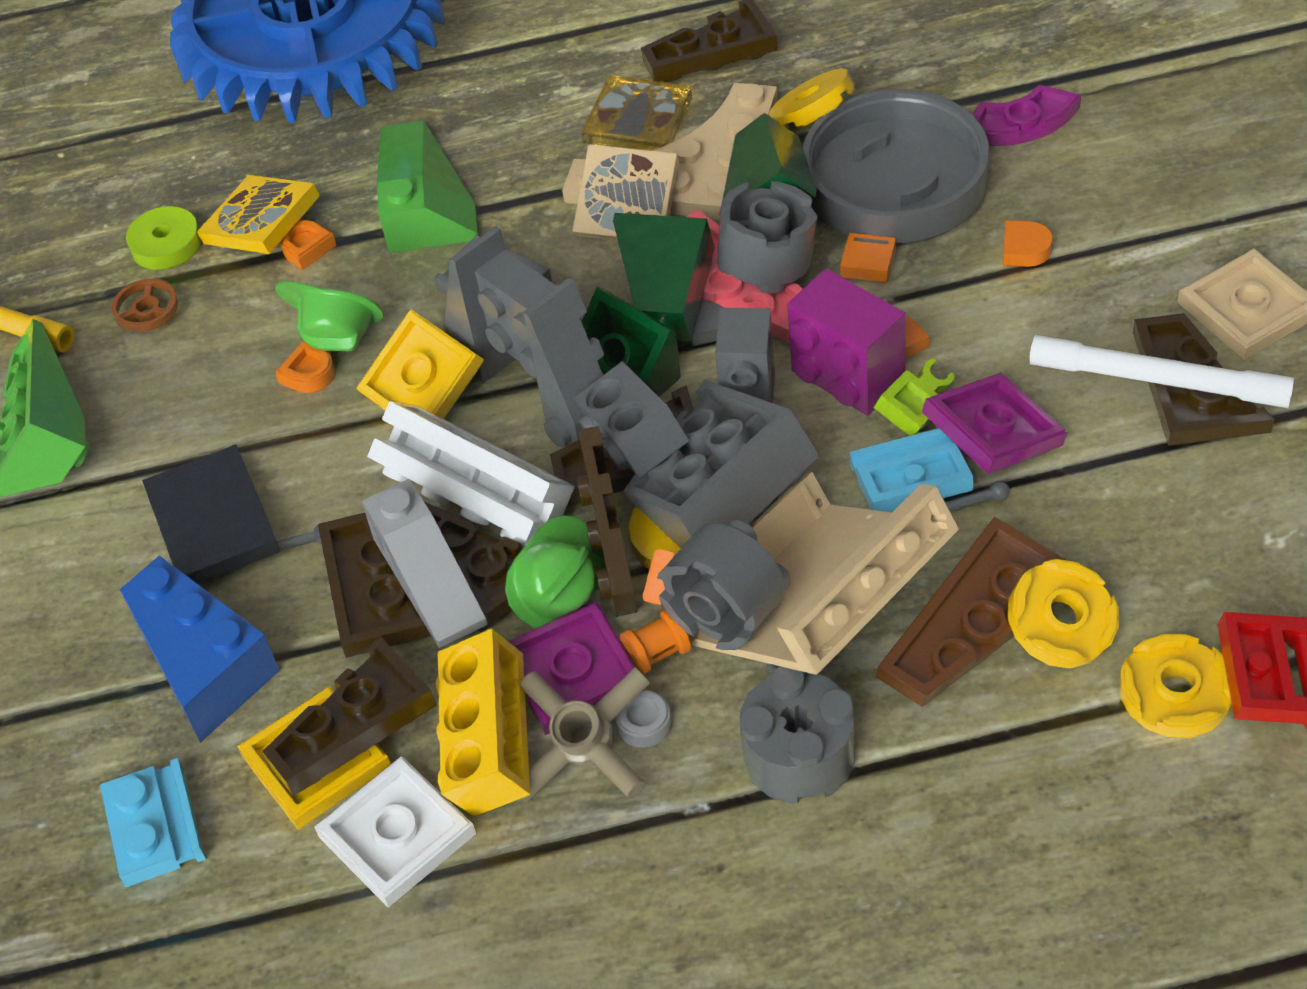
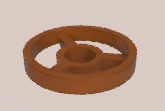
M160 279L135 281L119 291L112 303V313L118 325L132 332H146L161 327L174 316L178 308V298L174 288L169 283ZM153 288L164 290L171 295V302L167 309L161 308L158 299L153 294ZM144 289L143 296L137 298L132 303L131 309L119 315V309L124 300L133 293ZM147 308H152V309H150L149 311L142 312L143 310H145V309H147Z

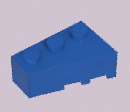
M158 556L119 589L200 743L279 672L265 634L161 556Z

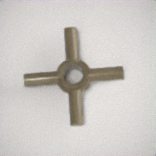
M636 667L595 706L583 701L566 702L536 671L530 672L523 678L520 684L521 688L551 718L549 730L553 747L529 769L530 795L524 797L527 801L531 800L569 762L585 767L597 765L629 799L636 797L644 789L645 782L612 749L614 737L610 723L650 684L648 679ZM592 725L591 732L585 740L579 743H572L573 735L580 727Z

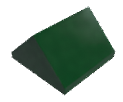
M596 287L588 305L587 313L584 314L582 319V325L589 340L593 337L600 342L604 356L597 360L602 373L606 374L620 362H624L658 397H661L681 378L675 330L607 290Z

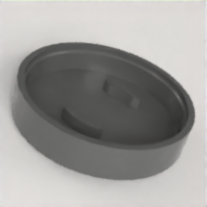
M890 89L873 91L849 98L841 102L830 113L820 117L810 128L803 144V151L817 190L816 197L812 199L811 207L827 224L847 235L850 232L896 238V243H907L932 238L953 229L965 221L980 205L987 189L989 145L981 124L969 111L959 104L928 92Z

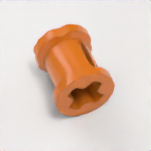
M666 609L660 612L659 619L634 632L628 629L620 634L623 647L635 667L643 675L651 671V665L676 652L684 655L691 651V643L687 633L670 617Z

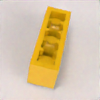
M493 629L438 651V676L436 678V689L439 695L437 736L440 741L438 784L444 797L473 817L530 795L525 691L520 686L524 678L523 653Z

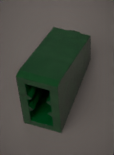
M766 113L760 115L735 134L723 199L730 190L741 184L749 183L748 190L758 188L771 189V181L795 186L808 194L811 199L815 198L817 190L799 136Z
M615 213L613 224L634 307L675 330L676 340L692 341L715 249L707 218Z

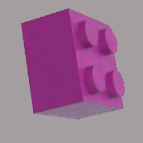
M826 268L787 303L791 371L802 381L813 383L830 393L841 404L852 406L869 416L875 410L873 407L880 396L905 372L906 313Z

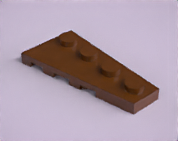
M994 516L880 663L875 677L923 707L1014 637L1008 621V599L1020 577L1029 569L1042 565L1045 561L1065 559ZM1058 602L1052 603V604H1051V607H1053V606H1054L1055 604H1057Z

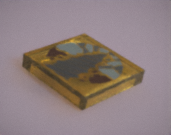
M609 75L581 131L583 144L652 151L672 143L692 100L691 86Z

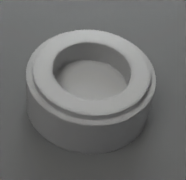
M643 690L615 717L617 731L622 740L631 746L640 748L651 747L662 742L668 736L672 726L668 702L660 694L649 690Z

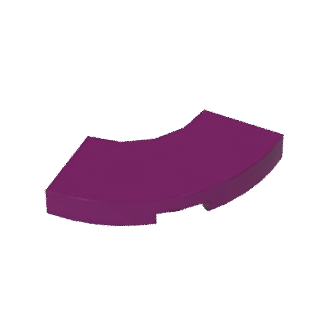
M1038 84L1029 95L1011 102H980L973 116L985 131L989 146L1022 144L1047 136L1064 126L1080 108L1081 95Z

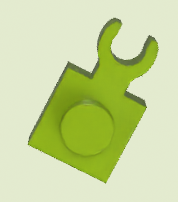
M935 359L926 361L917 377L906 370L880 396L873 407L909 436L918 434L931 421L922 413L926 398L946 392L954 380L955 376L952 372L943 380L937 379L931 374L930 371L937 362Z

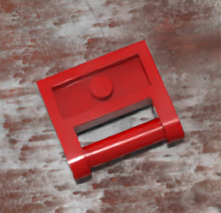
M1224 612L1217 626L1234 719L1303 724L1307 729V617ZM1285 643L1289 648L1294 649L1303 696L1295 695Z

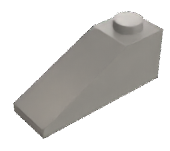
M410 479L362 500L374 541L439 648L488 625L435 519Z

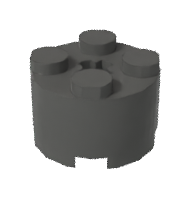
M771 181V189L758 188L748 190L749 183H744L730 190L721 203L718 267L722 273L756 285L764 293H778L784 290L785 284L792 283L805 275L812 264L817 214L811 208V197L795 186Z
M737 519L732 520L728 525L721 523L704 524L695 531L657 576V579L663 581L665 587L664 591L659 595V599L670 617L692 637L700 630L708 636L718 639L716 648L720 650H737L745 645L782 601L785 590L790 586L789 572L782 565L775 562L772 556L757 542V534L750 525Z
M785 667L776 668L772 671L770 677L763 679L748 693L740 710L743 759L749 770L750 778L753 784L766 795L787 803H798V797H812L822 792H825V797L830 796L848 780L855 764L854 715L850 694L826 676Z

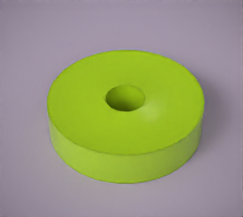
M174 206L159 207L143 213L131 223L126 233V243L134 261L138 265L152 270L169 269L185 263L198 251L201 239L197 234L199 227L192 213L186 209Z

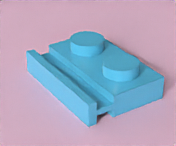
M939 428L849 452L850 467L857 475V482L870 510L893 512L920 484L936 485L942 498L973 490V475L958 446Z
M178 758L170 760V766L158 770L152 766L100 784L118 873L125 887L180 869V863L195 858L197 862L206 860L185 772Z

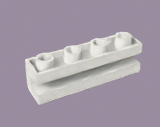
M389 401L382 420L392 424L394 428L389 440L374 438L367 456L384 465L382 471L384 475L399 482L410 479L422 485L421 494L442 504H449L450 501L462 507L460 514L463 517L482 525H489V522L502 528L501 537L505 536L520 543L521 546H525L538 528L549 519L563 516L574 490V485L419 406Z

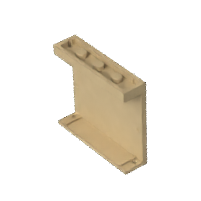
M807 471L750 525L757 534V542L772 556L775 562L782 565L790 574V586L785 590L782 601L749 641L737 650L717 649L716 645L719 640L708 636L700 630L694 637L688 633L687 635L692 645L817 675L959 528L936 485L920 484L893 512L831 505L813 472Z

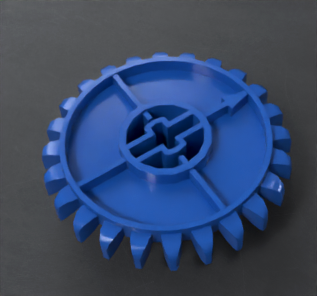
M181 0V4L173 10L171 16L173 30L170 32V47L183 82L186 83L191 78L193 79L198 98L201 101L205 99L215 86L223 113L228 114L243 88H245V96L253 121L261 120L271 92H278L288 122L296 121L301 95H313L322 115L327 118L332 117L333 91L343 87L360 107L367 105L366 89L362 73L367 70L390 90L394 91L397 89L396 76L390 58L391 54L417 71L422 68L415 39L434 48L437 47L438 41L433 22L445 25L442 8L444 0Z

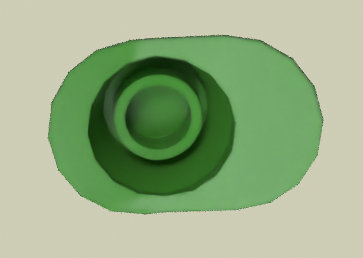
M291 281L278 282L275 286L277 295L298 310V332L302 339L315 349L346 352L355 350L363 339L368 326L379 323L384 317L382 308L376 302L353 292L322 289Z
M566 515L549 519L538 528L514 559L507 572L505 591L509 606L519 620L532 628L541 627L583 608L599 586L596 569L605 567L602 551L592 553L584 521Z

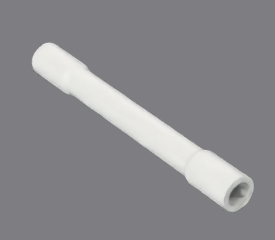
M1041 335L1034 336L1030 352L1031 365L1072 372L1087 371L1234 396L1243 401L1289 408L1295 380L1294 377L1252 370L1236 371L1086 346L1077 341Z

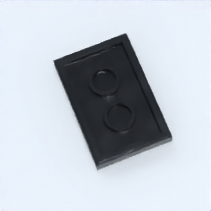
M237 444L142 480L173 566L195 583H203L281 552Z

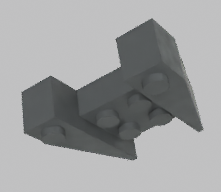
M495 226L450 259L444 323L445 333L484 359L474 375L482 383H485L515 359L518 360L529 375L537 378L545 417L544 430L551 441L557 446L563 447L579 440L578 430L583 428L578 420L584 416V413L574 400V397L604 375L597 360L604 356V352L598 339L592 337L589 340L586 335L581 317L587 313L575 281L569 277L558 286L553 284L505 250L501 229Z

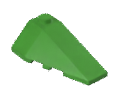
M425 121L381 126L377 174L378 214L389 253L468 242L476 235L479 236L475 202Z
M33 319L11 353L2 396L7 399L0 415V498L61 483L72 466L78 468L83 463L90 444L85 439V417L43 324Z

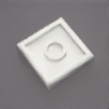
M402 756L314 827L318 837L388 908L476 835L473 823Z

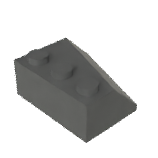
M704 380L696 391L700 401L690 413L689 410L681 411L676 418L689 441L641 478L635 474L623 490L624 494L680 548L704 524L721 523L728 525L732 520L736 519L749 524L752 520L760 517L768 509L769 504L785 488L798 481L803 476L805 469L819 457V454L791 409Z

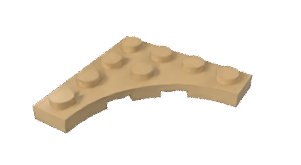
M734 83L724 103L704 124L679 140L652 150L677 153L680 158L670 214L687 216L696 209H699L711 219H720L719 214L735 134L763 113L769 115L770 109L778 100L776 86ZM586 159L573 160L562 188L564 203H578Z

